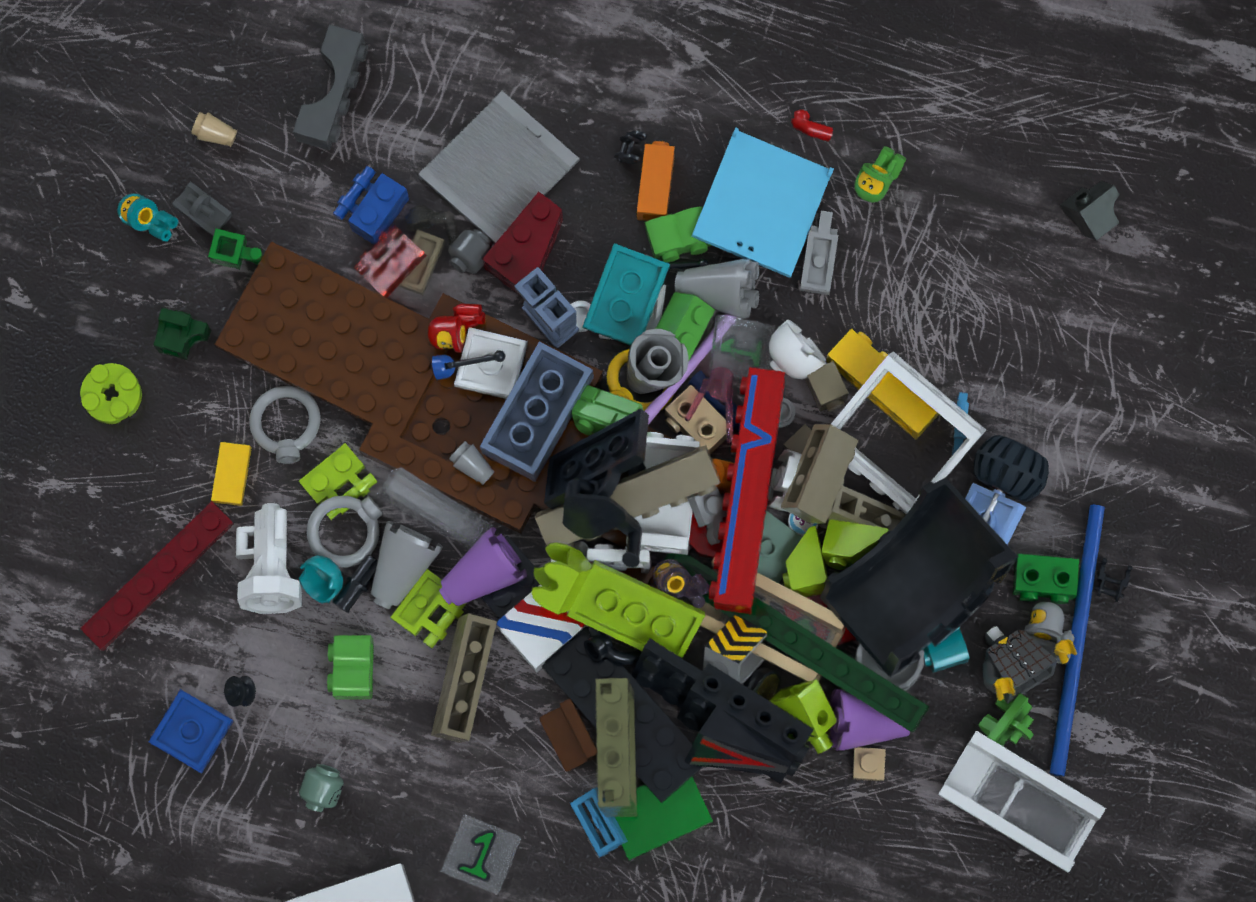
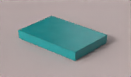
M614 243L582 328L631 346L632 342L646 331L670 264Z

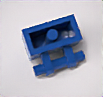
M366 166L362 173L357 174L352 180L354 184L345 196L342 195L337 201L338 207L333 212V215L343 220L348 212L351 213L352 216L348 220L351 230L377 246L408 202L409 196L405 187L381 173L374 184L370 181L376 172L369 166ZM365 191L367 194L358 206L355 202L361 193Z

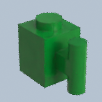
M215 229L208 258L211 263L240 270L242 260L258 265L263 254L259 248L246 247L247 239L245 235Z

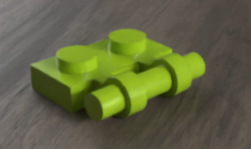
M345 443L300 479L299 483L319 505L331 497L338 496L336 492L348 482L353 487L342 496L359 498L360 496L365 497L370 492L369 489L378 481L371 473L362 480L357 476L358 473L365 469V466ZM337 508L326 515L332 520L339 513L343 515L349 508Z
M427 569L390 618L415 637L422 628H425L430 633L423 643L433 649L439 640L442 641L447 635L445 631L455 618L458 619L464 613L462 609L467 603L456 606L454 603L448 604L439 591L442 588V579ZM440 605L446 612L435 624L429 618Z

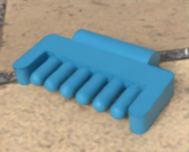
M959 392L957 406L968 414V393ZM955 427L952 455L963 444V439H966V436Z

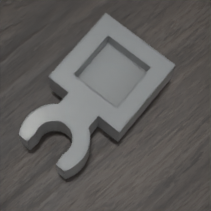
M716 487V490L703 496L696 495L688 499L698 526H707V540L711 545L720 542L718 540L720 522H724L722 518L727 516V511L722 510L723 499L718 487Z

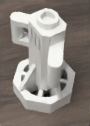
M275 503L263 504L262 509L255 512V526L236 528V558L254 559V565L245 580L238 582V603L241 609L259 614L287 613L302 607V588L300 582L291 579L286 569L287 510L280 508V505ZM248 536H254V549H248Z

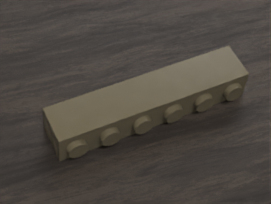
M705 445L620 479L610 498L621 505L632 517L635 518L641 515L645 519L660 512L658 508L668 504L671 507H676L687 502V497L699 493V496H703L715 491V485L720 484V477ZM564 504L553 510L548 508L536 513L535 520L546 546L550 543H562L574 547V542L582 539L563 525ZM596 538L585 539V540H586V541H591V540H594V539H596Z

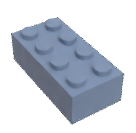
M539 341L480 445L482 454L536 482L572 418L571 413L578 399L580 400L586 386L590 385L594 379L593 369Z

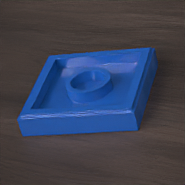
M180 689L148 742L202 774L232 725L233 720Z

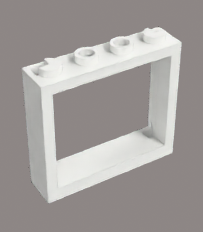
M892 352L883 360L831 425L841 430L884 376L890 372L967 437L931 480V482L936 483L951 473L984 434L986 429L895 352ZM855 448V456L851 463H849L848 468L857 475L863 474L871 481L869 485L877 493L888 495L894 501L893 506L907 514L919 496L914 498Z

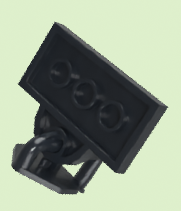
M641 408L549 457L544 504L552 510L564 504L563 525L578 537L592 539L614 528L619 529L628 536L627 550L622 556V562L631 568L637 567L640 563L642 527L634 517L627 513L610 496L619 484L621 473L637 467L645 461L649 415Z

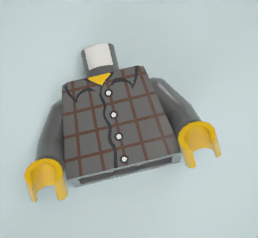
M993 627L984 635V639L991 647L986 650L984 663L982 664L983 685L995 693L999 701L1004 699L1008 704L1016 699L1020 693H1026L1053 676L1057 663L1056 659H1060L1062 664H1066L1069 661L1068 654H1077L1074 644L1069 639L1061 640L1058 643L1050 642L1034 635H1028L1023 630H1017L1006 637L999 627Z

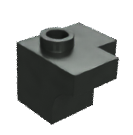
M1103 181L1097 183L1090 190L1081 188L1060 204L1065 215L1075 222L1083 236L1096 241L1120 223L1113 209L1115 200L1120 194L1114 185Z

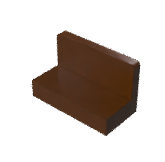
M571 698L560 703L559 708L540 717V722L566 772L597 758V749Z

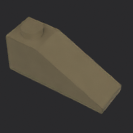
M842 486L833 503L832 514L825 524L828 525L829 519L884 527L892 531L906 514Z

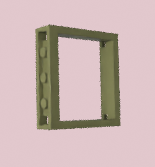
M628 678L596 679L598 807L606 817H637L635 693ZM603 791H605V802L603 801Z

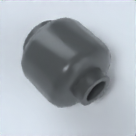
M464 230L448 249L452 258L450 264L462 274L465 271L473 274L479 272L484 266L483 257L493 245L491 240L480 230Z

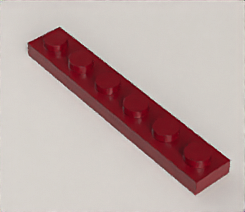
M211 501L80 629L100 650L104 651L225 534L234 523Z

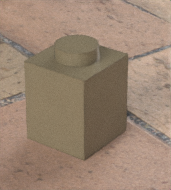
M834 361L823 365L807 375L805 381L820 412L825 409L832 412L845 405L844 401L847 400L849 393Z

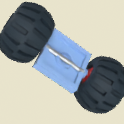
M994 435L980 446L974 460L975 477L994 490L990 491L973 483L965 499L1008 545L1026 507L1006 498L1005 495L1022 502L1034 499L1046 486L1049 464L1044 456L1008 437ZM994 583L985 592L988 596L993 590Z

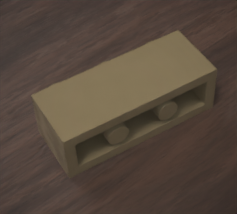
M814 424L797 465L796 474L787 490L781 508L807 523L825 524L832 514L833 503L838 491L844 484L845 473L849 463H851L855 456V448L859 440L831 424Z

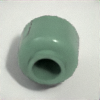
M317 764L316 767L307 769L299 791L300 797L306 801L305 806L307 808L323 812L324 808L336 806L344 784L343 779L339 776V770L324 764Z

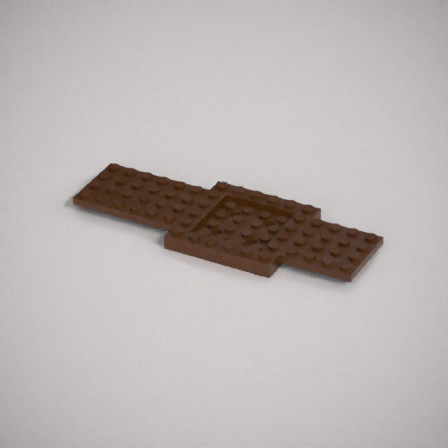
M270 242L214 344L216 348L371 424L372 426L359 449L361 455L519 534H522L535 507L542 510L549 508L544 504L549 459L536 482L497 461L489 460L481 452L480 445L506 399L455 387L454 382L458 367H455L454 373L448 378L440 380L435 378L432 356L448 355L454 361H460L462 353L455 352L454 348H434L428 339V326L435 317L454 316L453 307L462 302L443 293L428 319L274 242ZM485 314V324L472 328L528 341L521 374L540 340ZM546 344L547 346L593 369L594 379L592 380L590 386L598 388L603 378V371ZM573 417L550 457L590 436L581 433L576 428ZM439 420H446L450 423V430L444 435H438L433 431L435 423ZM648 427V431H647V432H657V433H660V432H658V431H656V430H654V429ZM464 441L470 446L474 444L495 471L483 485L453 467L454 463L449 459ZM626 472L621 473L620 479H623L629 475ZM612 529L599 537L621 549H625V546H627V536L619 529Z

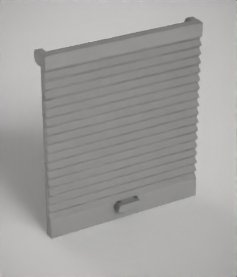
M501 91L427 167L418 173V178L425 181L495 244L538 192L545 196L580 158L505 92Z

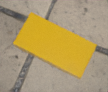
M220 442L211 497L212 502L243 505L252 449L250 445Z

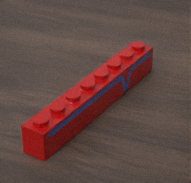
M749 367L748 377L742 376L740 394L745 395L743 406L738 405L736 412V423L740 424L739 435L733 434L731 452L736 453L735 464L729 463L727 481L732 482L730 493H724L722 510L727 511L726 522H720L718 540H723L722 551H716L713 569L719 570L717 581H711L709 599L714 600V607L717 610L746 614L752 613L785 387V372Z

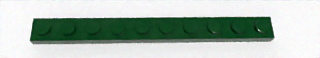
M668 553L662 564H671V568L667 572L673 571L677 576L682 577L685 582L684 589L714 607V600L709 599L711 581H717L718 573L690 555ZM755 596L751 614L719 610L730 618L738 616L766 630V641L912 733L915 732L930 707Z

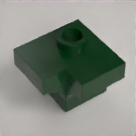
M161 308L158 317V331L153 345L159 353L187 360L189 351L194 344L200 341L208 342L211 329L207 323L192 319L188 313Z

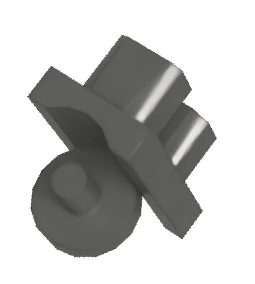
M191 181L183 193L172 203L174 208L211 236H214L215 229H222L233 215L232 212Z

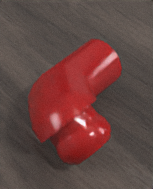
M805 110L794 112V118L791 119V123L795 129L810 137L827 142L830 141L833 134L832 127L809 121L810 114Z

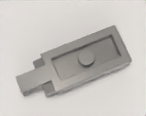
M821 211L819 226L811 225L800 291L830 294L838 242V229L831 228L833 212Z

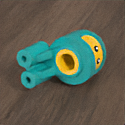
M128 194L118 204L117 213L124 224L138 231L149 229L150 235L164 242L171 238L170 229H174L178 225L176 217L166 211H158L153 201L140 194Z

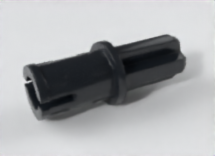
M369 555L366 556L352 577L348 576L346 578L348 580L347 584L337 598L333 600L337 607L349 613L363 591H368L366 587L375 575L377 559Z

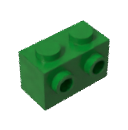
M1017 554L1018 558L1014 563L1012 595H1020V600L1038 601V597L1050 598V602L1055 604H1068L1069 600H1074L1077 596L1079 559Z

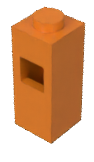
M654 141L652 144H645L637 220L649 221L668 215L675 147L669 146L666 142Z

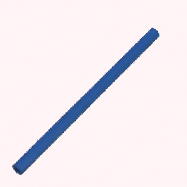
M1090 505L1071 627L1072 634L1074 635L1073 644L1077 654H1071L1065 667L1049 772L1050 775L1065 777L1105 507L1100 505Z

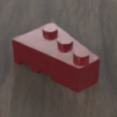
M538 192L483 257L484 269L521 297L514 286L537 267L543 272L546 260L552 250L563 221L562 209Z

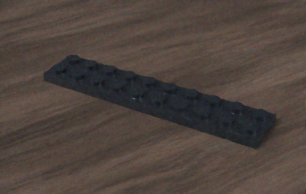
M508 535L505 537L521 560L517 567L520 572L525 569L527 577L518 583L480 597L499 619L529 595L533 587L540 585L534 577V568L536 567ZM584 627L547 659L542 668L566 696L571 698L574 705L596 730V679L628 678L635 693L636 775L655 797L663 803L704 766L691 765L685 762L693 744L622 664L615 663L606 657L600 661H594L588 656L584 648V641L590 638L589 627Z

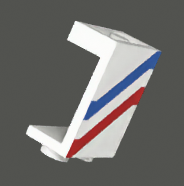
M532 592L496 623L499 631L536 673L542 669V665L545 664L547 659L584 627H587V625L568 617L567 612L556 614L543 608L533 599Z

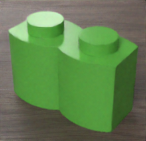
M702 206L657 217L645 222V231L655 259L670 263L680 258L679 255L683 253L699 255L706 252L708 247L712 246L691 237L702 211Z
M334 636V643H329L328 660L333 662V674H328L327 677L328 692H333V697L336 700L372 699L374 641L372 636Z

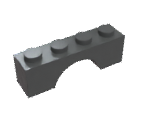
M329 24L320 52L323 61L335 72L334 84L330 92L322 100L301 106L293 134L298 142L330 151L332 143H337L341 132L339 122L341 116H346L350 106L348 95L351 88H356L359 79L357 68L359 62H364L366 59L368 45H366L362 33Z

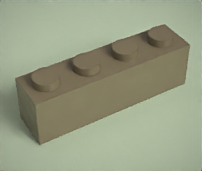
M469 613L458 618L431 736L458 743L470 740L497 621Z

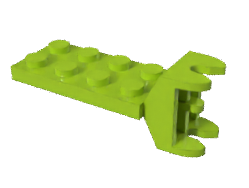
M550 543L545 547L549 557L557 562H549L543 567L534 568V577L542 586L532 588V597L540 606L556 614L567 612L568 617L641 651L648 640L652 639L680 658H683L705 617V611L596 560L591 565L581 551L569 545Z

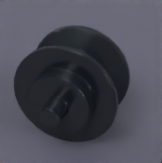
M237 676L230 677L224 686V696L227 703L232 707L239 705L249 706L252 704L256 695L253 680L249 676H241L240 678Z

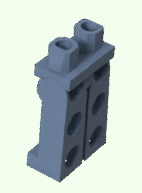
M539 267L514 286L515 290L525 300L522 310L556 349L579 331L576 310L559 290L556 292V287Z

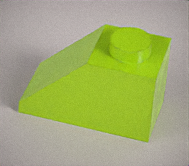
M829 519L821 551L825 564L837 570H844L846 567H850L878 545V540L889 531V528Z
M816 526L808 528L786 560L787 572L782 573L785 587L804 597L822 594L826 586L824 582L828 578Z

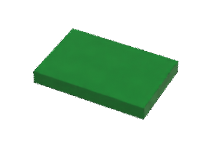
M693 777L663 803L655 797L646 785L638 787L637 817H615L628 840L622 844V847L629 861L713 822Z

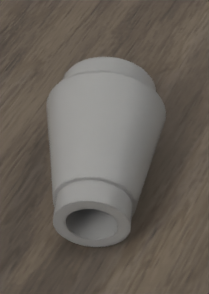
M466 441L449 458L454 463L453 467L477 482L479 481L482 485L495 472L474 444L470 446Z

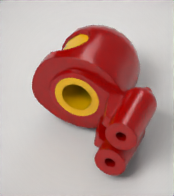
M460 303L453 307L454 316L435 317L430 322L427 332L431 345L436 349L454 348L455 352L462 353L466 330L469 327L472 328L485 324L486 318L485 313L482 312L481 304Z

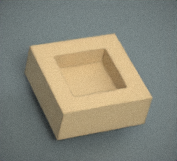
M854 748L853 779L884 781L886 749Z

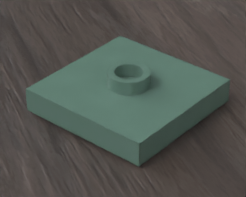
M766 511L757 573L779 583L783 578L782 573L787 572L786 560L802 539V536L768 511Z

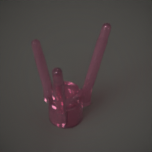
M718 367L711 370L709 379L705 378L702 380L701 388L690 406L685 420H691L705 393L709 391L713 398L720 399L723 403L726 402L727 442L731 444L733 439L732 397L734 389L732 385L734 374L729 369Z

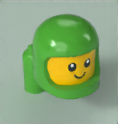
M884 146L874 164H863L854 184L856 194L863 200L871 203L882 200L892 181L898 178L906 158L900 154H894V150Z

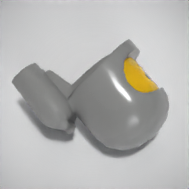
M1040 602L1031 609L1030 623L1024 628L1028 635H1034L1055 643L1064 639H1069L1074 643V635L1071 630L1062 632L1064 613L1057 604Z

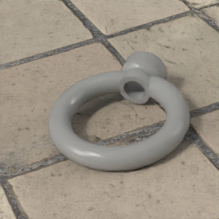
M294 386L275 387L262 394L253 405L249 419L250 431L258 445L276 454V461L278 463H295L300 460V451L306 448L318 433L321 420L320 410L316 401L309 393ZM280 398H293L305 406L309 421L305 432L299 438L276 442L267 437L262 429L261 418L264 410L271 402Z
M351 496L331 497L320 503L310 515L307 523L309 546L315 555L330 558L339 568L358 565L363 562L366 556H370L377 546L380 531L377 519L383 515V512L370 496H367L362 501ZM337 508L355 510L367 525V538L364 545L357 552L346 556L329 552L322 545L319 538V526L323 517L328 512Z

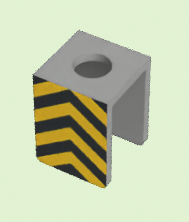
M733 616L705 646L703 670L710 663L743 684L764 661L763 658L752 652L765 639L767 631L738 616Z

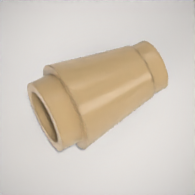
M200 112L191 134L197 136V140L231 147L237 130L208 112L207 114Z

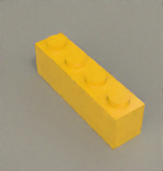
M851 329L827 354L826 362L834 361L838 372L859 390L888 354L884 351L879 353L871 346L873 343L868 336L860 331L856 333ZM890 372L884 376L867 397L915 440L939 415L938 412Z

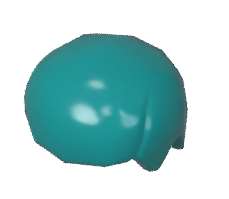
M316 555L307 559L300 568H304V571L299 577V582L305 592L314 600L322 604L329 603L341 591L343 586L342 572L339 566L330 558Z

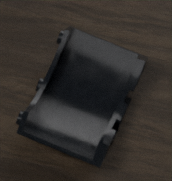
M947 478L936 483L929 482L924 485L919 491V498L909 512L892 531H888L880 537L878 545L844 571L831 574L824 582L826 586L820 596L821 600L889 678L921 658L918 653L932 643L935 647L938 646L958 629L989 597L985 593L994 582L996 584L1001 583L1018 558L1013 550Z

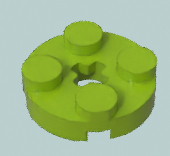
M107 363L96 365L91 369V372L83 380L80 396L82 406L95 420L105 424H116L128 416L131 417L137 411L142 399V390L138 379L127 367L120 364ZM114 386L115 391L119 395L118 397H112L111 401H107L104 391Z

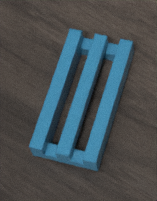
M598 787L593 788L570 803L599 857L607 855L608 852L615 850L618 846L628 841L615 817H606L600 809V813L596 808V806L598 807ZM582 803H585V805L587 806L591 816L593 817L592 819L596 827L599 828L602 836L604 837L607 843L606 846L603 845L593 824L591 823L588 815L586 814L582 806Z

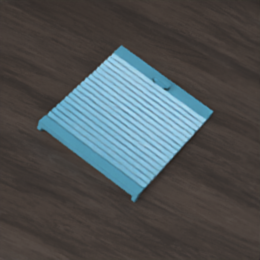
M736 127L691 237L743 259H751L753 262H758L762 267L791 278L834 168L830 167L828 169L740 132L738 131L739 128Z

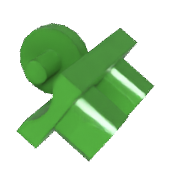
M1020 693L1016 699L1008 704L1004 699L1001 701L997 699V708L1005 712V714L999 721L987 714L978 725L980 730L989 739L1001 746H1004L1008 740L1016 745L1021 737L1031 740L1034 734L1028 727L1034 720L1027 715L1032 709V706L1027 702L1028 698Z

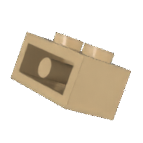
M692 385L665 408L666 424L676 434L681 431L683 435L693 437L694 441L700 443V447L706 445L710 454L733 433V427Z

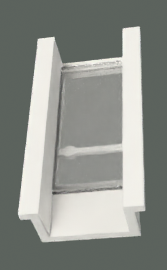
M978 731L974 733L938 794L1069 873L1075 863L1074 859L1094 824L1101 818L1106 809Z

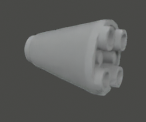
M740 259L685 269L684 272L679 271L675 279V292L696 295L717 311L736 318L745 319L750 316L751 308H757L759 304V291L755 290V280L759 276V263L753 262L751 259Z

